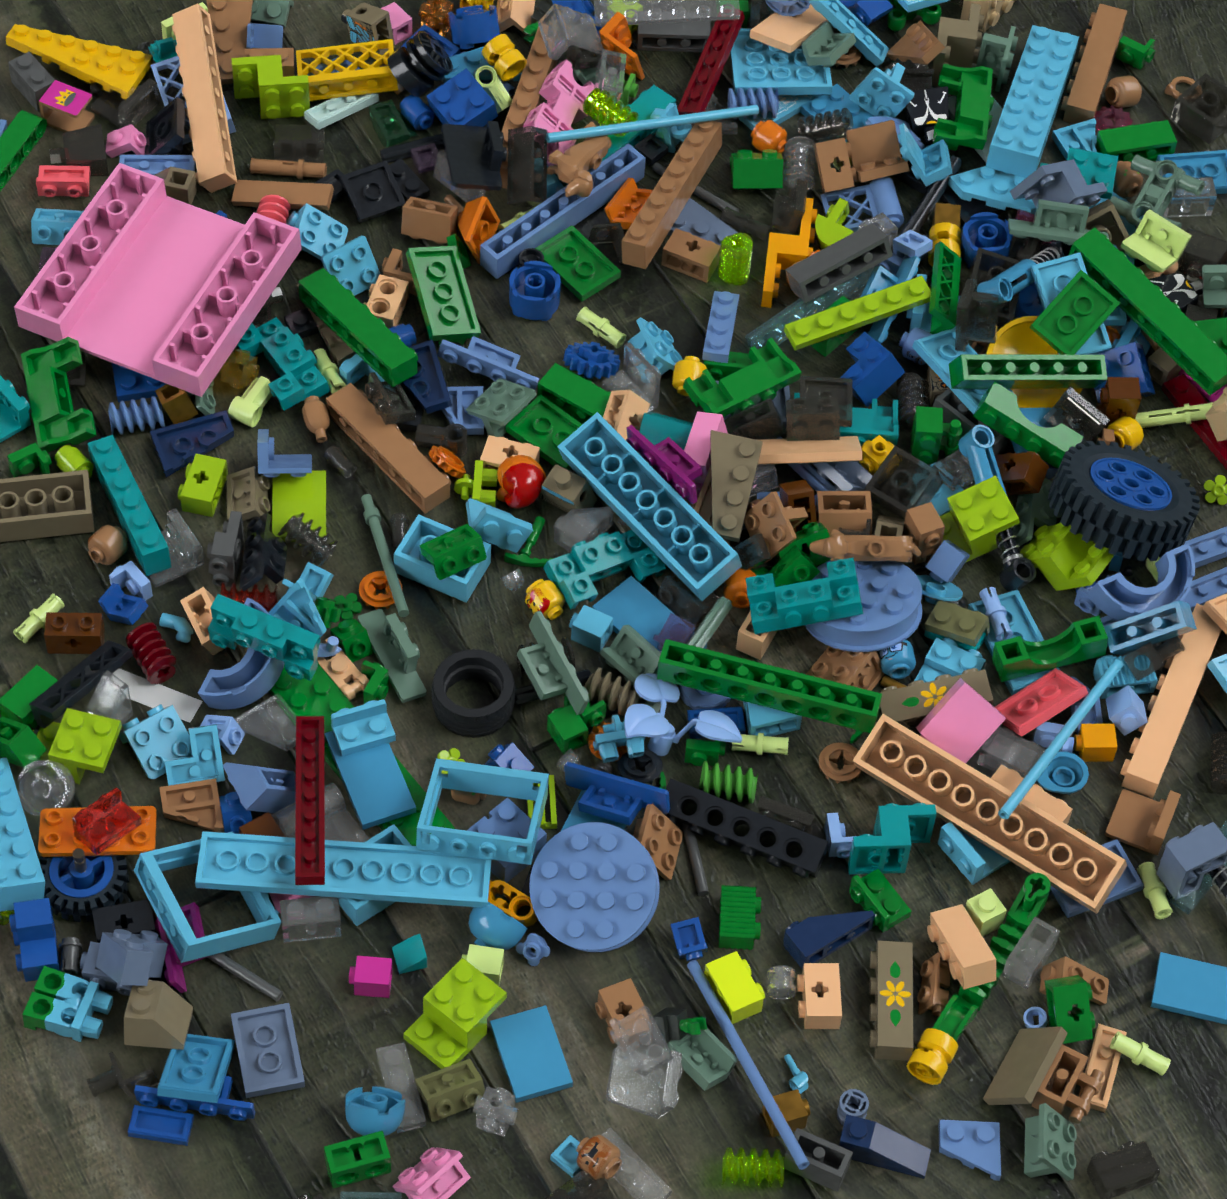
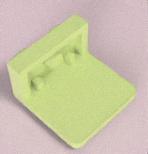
M1149 209L1135 233L1122 241L1120 247L1125 250L1129 257L1138 258L1146 263L1150 270L1164 272L1179 260L1192 235Z

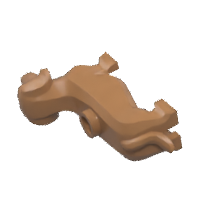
M591 121L584 128L596 127V125ZM607 135L586 138L583 142L566 149L564 154L556 150L549 155L548 162L554 165H550L547 168V174H557L559 180L563 183H568L565 189L566 197L575 195L588 197L591 194L593 179L588 170L591 168L596 170L600 166L602 158L606 156L608 149L612 145L610 138Z
M835 529L832 530L831 537L814 541L809 546L811 552L829 557L831 562L853 557L854 561L912 562L913 554L917 557L921 555L919 548L913 543L912 536L844 535Z

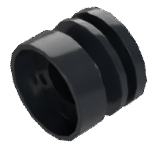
M418 31L413 38L406 42L407 48L399 47L388 57L387 61L397 81L412 95L422 97L434 87V80L441 81L444 75L452 72L453 65L448 54L436 39L425 31Z

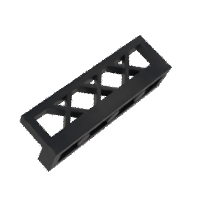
M108 640L33 700L29 705L37 726L44 729L64 714L67 708L75 705L124 665L123 663L133 656L131 649Z

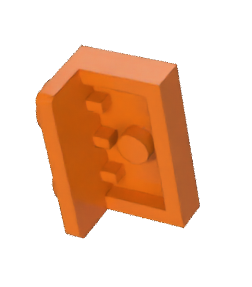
M628 178L604 209L612 228L628 230L653 190L639 189L634 178Z

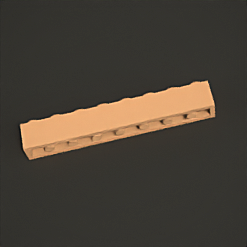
M197 3L172 14L174 22L172 30L177 41L175 50L180 60L179 73L183 79L184 86L182 87V93L187 105L185 113L190 124L189 137L194 149L192 157L197 168L195 177L200 186L213 193L237 183L211 17Z
M1197 603L1192 613L1197 629L1176 637L1173 645L1174 648H1177L1176 654H1169L1164 667L1169 669L1167 675L1161 674L1156 689L1160 690L1158 696L1152 695L1147 710L1151 711L1150 716L1147 717L1148 723L1139 727L1138 731L1142 732L1141 738H1134L1129 753L1133 754L1131 760H1125L1120 772L1121 775L1125 776L1122 787L1153 798L1222 631L1202 609L1203 605Z

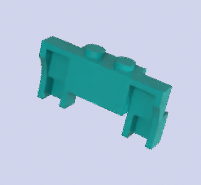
M277 317L257 328L251 323L235 347L241 350L245 361L264 351L265 358L280 376V378L269 383L268 386L271 395L279 399L281 408L284 411L305 400L307 397L318 396L320 398L330 392L328 381L315 366L317 359L310 349L306 351L301 337L297 333L293 334L288 327H284Z
M794 392L792 438L858 436L862 446L866 441H872L880 435L886 441L897 445L899 437L898 400H893L892 407L877 406V399H872L871 409L820 406V395L815 394L814 401L799 400L800 393Z
M633 530L622 534L619 531L612 534L605 532L588 543L580 541L572 546L570 553L547 561L543 567L549 580L553 581L564 595L570 609L576 608L578 603L584 600L589 602L595 600L598 592L593 582L625 571L628 566L639 583L644 582L648 576L653 574L656 577L661 576L666 569L663 561Z
M854 557L827 562L828 577L776 587L773 573L746 578L754 633L760 634L864 614Z
M217 594L210 607L212 621L208 627L209 638L213 644L220 648L229 647L234 650L238 644L254 649L267 657L283 661L285 671L293 678L299 680L304 678L311 681L318 668L317 655L321 641L320 635Z

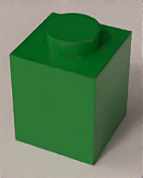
M572 705L557 708L548 715L547 731L563 755L588 744L589 729L580 715L576 714Z

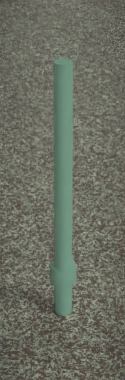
M365 494L361 497L365 510L363 513L364 519L371 528L398 615L406 617L409 615V610L380 524L381 516L379 510L374 506L371 495Z

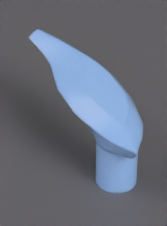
M331 636L328 638L327 644L320 643L317 657H329L339 653L342 649L338 647V638Z

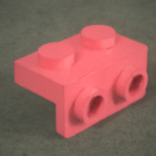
M39 165V175L36 178L38 196H70L74 198L89 196L90 166Z

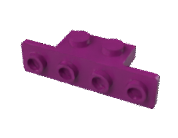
M632 425L626 427V441L667 483L669 482L682 498H686L691 504L696 503V484L692 480L702 475V467L670 437L654 446Z
M193 902L180 907L196 939L205 937L199 906ZM157 917L155 920L156 930L161 939L168 944L165 955L167 967L164 970L165 979L169 986L175 987L180 993L186 992L183 966L206 957L181 963Z

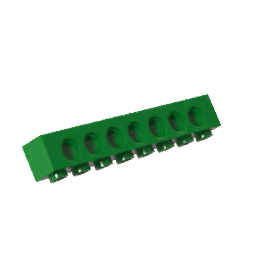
M665 639L658 661V680L871 733L876 724L882 699V693Z

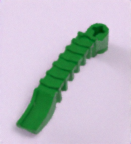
M1033 873L1026 878L1018 896L1007 913L1005 924L1000 925L997 937L993 936L989 948L996 958V981L968 989H963L960 986L958 995L954 994L934 1024V1029L947 1033L957 1042L967 1025L974 1020L977 1011L981 1010L983 1002L989 998L992 988L998 984L999 977L1005 973L1008 963L1014 959L1015 952L1022 946L1023 939L1029 935L1036 918L1047 902L1051 883L1045 875Z

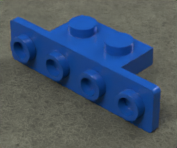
M567 762L564 766L566 785L586 790L578 802V808L581 812L630 826L641 808H646L647 804H654L663 814H668L670 811L669 792L665 789L571 762Z
M229 1076L225 1077L217 1103L157 1096V1088L135 1085L134 1088L136 1100L147 1107L165 1105L179 1112L191 1109L197 1110L206 1116L228 1115L231 1119L244 1121L246 1118L254 1119L256 1113L253 1103L229 1099L233 1082L232 1077Z

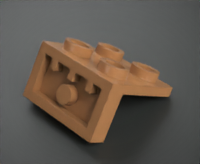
M893 120L846 131L847 141L852 149V167H855L858 181L866 182L909 171L908 161L906 162L901 158L895 122Z
M830 646L827 647L806 673V675L870 691L873 690L885 675L881 670L880 658L876 651L851 652Z
M1123 789L1105 835L1158 856L1181 794L1170 790L1167 800L1161 799L1158 802Z

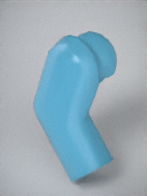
M162 613L159 625L178 631L176 635L177 641L190 642L193 628L189 622L183 617Z

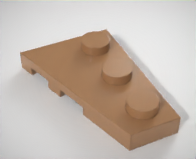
M920 20L907 29L906 34L888 50L887 56L893 61L898 58L902 62H906L909 59L913 63L928 64L945 46Z

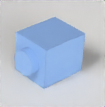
M1129 685L1106 698L1109 719L1124 736L1148 723L1144 702Z

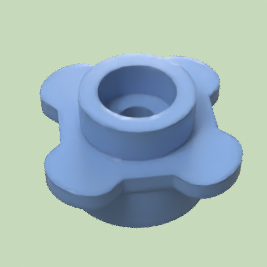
M530 933L523 943L520 942L516 946L517 952L523 954L531 966H537L541 958L547 957L550 954V948L547 946L545 939L535 933Z

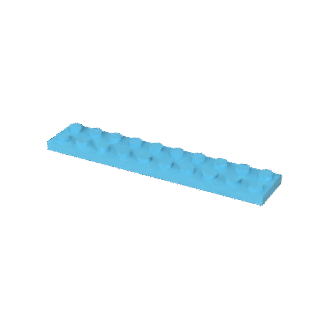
M202 831L195 886L196 888L481 908L488 906L491 859L416 849V846L325 840V885H295V838Z

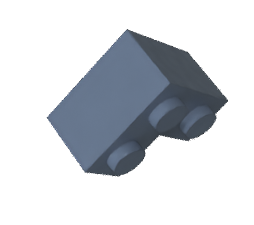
M1212 822L1206 826H1196L1189 834L1181 838L1179 836L1174 837L1166 843L1156 874L1175 900L1199 889L1204 874L1227 863V839L1216 824Z
M115 929L114 933L102 932L96 967L120 985L147 986L149 977L161 978L168 944L153 931L142 930L140 934H132L130 931Z

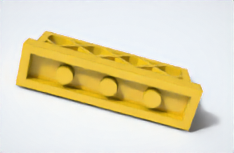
M393 39L296 51L298 76L308 75L310 72L314 74L308 76L310 101L398 90L397 79L391 72L387 61L388 57L394 53ZM389 48L383 55L376 53L379 49ZM354 52L363 53L359 58L352 56ZM330 55H338V56H339V57H338L336 60H334V61L328 59V57H329ZM369 57L376 59L371 65L365 62ZM304 58L315 59L310 64L302 61ZM345 60L352 63L347 68L340 65ZM321 63L327 65L323 71L316 68ZM334 69L339 71L336 73H331Z

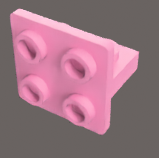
M433 1147L420 1156L421 1161L418 1164L407 1168L398 1176L399 1181L393 1185V1188L396 1192L405 1193L409 1199H448L471 1177L459 1162L463 1157L460 1151Z

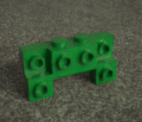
M943 64L939 73L938 87L948 86V94L956 96L954 121L942 118L937 119L934 126L932 144L944 139L950 150L956 151L958 145L983 150L993 118L992 115H989L994 103V97H991L993 68L984 66L962 68Z
M66 337L51 345L30 349L22 353L21 358L27 385L26 392L30 401L31 418L34 422L39 448L49 453L68 443L78 445L97 436L92 411L84 408L75 412L73 410L66 372L83 364L78 340Z
M769 338L766 346L758 350L755 346L750 348L748 357L753 364L720 379L719 384L716 383L710 372L705 369L702 371L701 377L693 381L690 377L686 378L683 388L695 406L701 405L705 413L722 414L723 417L731 414L733 417L739 413L746 414L750 412L756 405L762 402L764 404L769 403L776 397L778 390L798 381L802 372L796 363L782 352L774 339Z

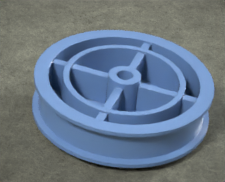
M854 561L864 614L805 625L810 634L817 640L839 650L872 652L895 646L910 637L921 622V583L916 574L901 562ZM827 562L817 567L820 572L812 580L828 577Z
M599 822L577 824L562 830L552 837L539 852L532 867L529 883L532 907L542 926L560 942L585 952L611 951L633 941L645 930L654 916L660 892L656 865L646 848L627 831L611 824Z

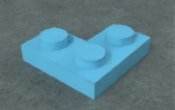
M217 724L188 728L193 756L165 760L168 786L215 778L216 782L225 781Z

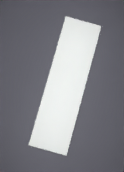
M120 668L98 685L100 688L151 708L162 704L163 708L173 705L180 719L189 723L203 702L163 685L151 684L147 679Z

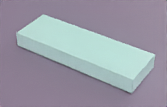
M378 93L332 98L304 111V117L316 129L320 130L379 102Z

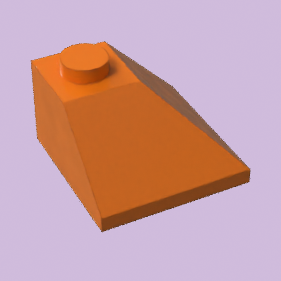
M484 196L467 202L464 210L458 216L460 232L478 264H480V245L495 235L500 223V219L490 201Z

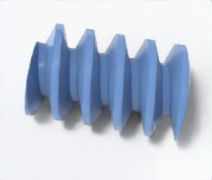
M767 87L765 94L762 88H757L755 95L752 88H748L746 94H744L742 88H738L736 95L732 88H728L727 107L735 108L758 105L759 112L762 113L764 119H766L768 111H771L773 118H776L779 109L778 88H776L775 94L771 87Z
M152 396L150 404L147 403L145 398H141L140 406L136 404L134 399H131L129 407L126 406L124 401H120L119 409H116L113 402L109 403L108 412L112 435L114 428H117L119 434L123 435L125 426H127L130 433H134L135 425H138L141 432H143L146 423L149 424L151 430H155L156 422H159L162 428L165 427L162 405L155 396Z

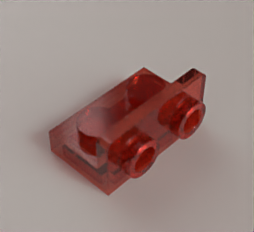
M117 787L101 795L97 801L87 808L78 811L72 818L74 836L96 855L142 824L141 816L122 801L121 791Z

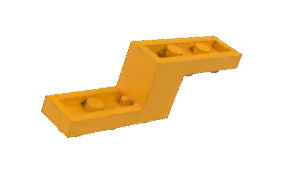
M804 197L799 235L769 233L761 307L771 308L772 298L778 297L779 283H775L774 279H780L781 269L785 270L794 263L810 257L811 252H813V247H809V243H814L815 228H811V224H815L818 210L813 209V198Z

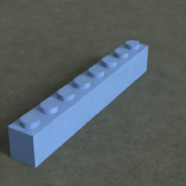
M628 143L603 160L596 170L590 169L588 171L593 179V189L588 197L577 195L566 197V187H564L480 245V265L498 279L519 264V255L524 249L536 248L571 225L575 226L608 203L628 178H634L636 183L644 178L646 158Z

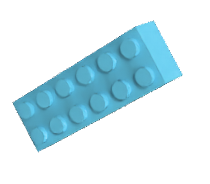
M0 758L1 912L14 910L13 903L43 899L45 893L44 875L7 758Z

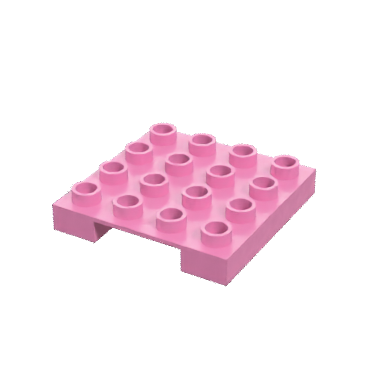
M119 163L14 306L18 326L57 342L66 337L78 340L80 351L202 397L301 251L300 231L298 228L253 212L244 225L168 197L166 195L164 179Z

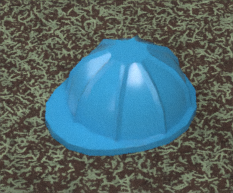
M1058 752L1037 782L1047 791L1070 795L1081 790L1086 785L1089 776L1088 767L1076 754Z

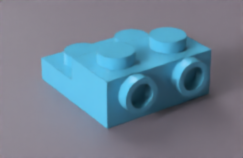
M936 638L914 681L923 680L924 683L930 682L944 674H950L951 677L957 676L971 668H977L978 671L984 670L986 659H983L981 653L977 650L969 649L965 651L959 648L957 643L950 638H944L943 640Z

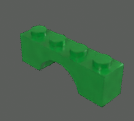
M995 381L983 395L973 415L974 418L1024 449L1039 454L1042 460L1057 469L1065 452L1070 447H1075L1076 444L1081 443L1083 439L1082 435L1062 423L1051 428L1041 427L1032 423L1019 409L1017 395Z
M1095 616L1073 622L1063 633L1048 640L1029 642L1018 636L995 642L992 660L1001 682L1103 656L1106 654L1108 636L1100 617Z

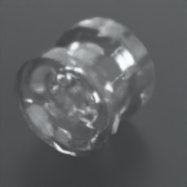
M774 966L767 970V979L770 981V984L767 986V995L769 997L785 1000L796 995V986L793 984V981L796 979L795 969L789 966Z

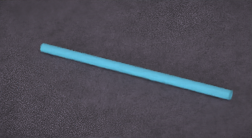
M758 105L552 132L546 134V139L548 143L757 115L759 114Z
M1115 659L1000 809L998 814L1002 819L1006 820L1010 817L1121 670L1123 663L1120 660Z

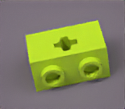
M195 454L193 462L187 465L185 484H181L178 490L177 497L181 500L182 511L208 517L214 516L227 480V460Z

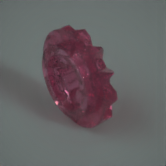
M1113 105L1110 108L1103 106L1100 111H1096L1094 117L1096 120L1095 129L1097 131L1132 125L1133 122L1130 119L1129 112H1123L1122 107L1115 109ZM1110 118H1115V121H1117L1115 126H1113Z

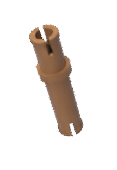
M251 158L250 171L251 174L297 176L298 179H303L304 177L323 178L327 174V163L305 162L304 159L284 161Z

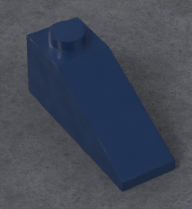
M871 910L808 917L802 922H793L785 930L783 946L803 970L804 963H817L872 929L875 914Z
M846 1115L839 1146L853 1152L851 1160L925 1178L931 1149L875 1121Z

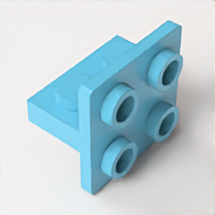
M896 63L891 70L887 68L884 72L875 67L850 94L849 99L874 116L895 118L913 99L915 93L900 83L905 67Z
M361 235L321 256L324 269L329 274L336 276L339 283L344 288L351 290L354 296L369 289L372 283L376 284L380 271L365 236Z
M640 317L636 322L641 331L627 342L644 380L652 383L669 369L674 371L676 362L683 359L674 349L672 344L674 339L667 330L662 331L652 321L648 322Z

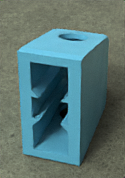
M743 701L748 735L764 733V736H774L800 729L802 720L800 715Z

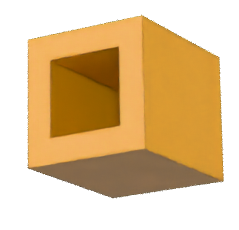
M1081 724L1079 733L1074 735V750L1079 751V757L1084 762H1113L1117 751L1115 724Z

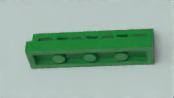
M941 241L935 245L929 306V313L932 315L931 334L951 330L956 326L961 258Z

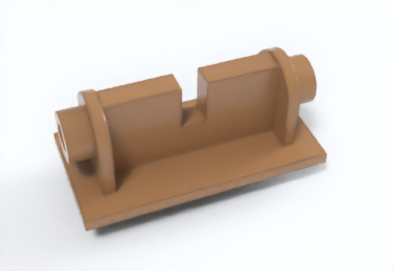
M940 952L925 960L921 966L920 975L922 976V983L917 997L919 1002L918 1014L920 1015L929 1009L932 1010L933 1015L940 1016L948 1003L949 991L941 989L940 986L944 988L950 986L951 972L948 962L940 959Z

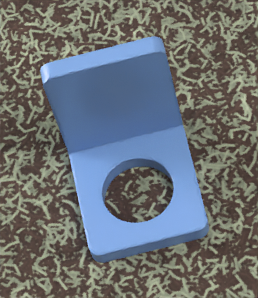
M249 23L247 25L246 48H282V25Z

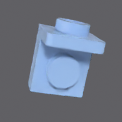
M911 229L893 239V253L900 258H903L905 255L920 257L933 249V240Z
M132 561L116 567L109 575L111 585L113 583L119 584L121 589L127 586L130 593L134 596L137 594L140 598H144L145 601L153 596L149 579Z
M206 715L200 726L217 724L220 745L228 754L234 755L245 736V732L233 717Z
M1044 722L1035 728L1032 744L1047 748L1064 725ZM1069 737L1060 749V752L1072 753L1074 737Z
M827 813L824 830L826 841L829 844L828 855L829 857L848 858L853 837L856 836L846 837L845 825L839 822L838 813Z

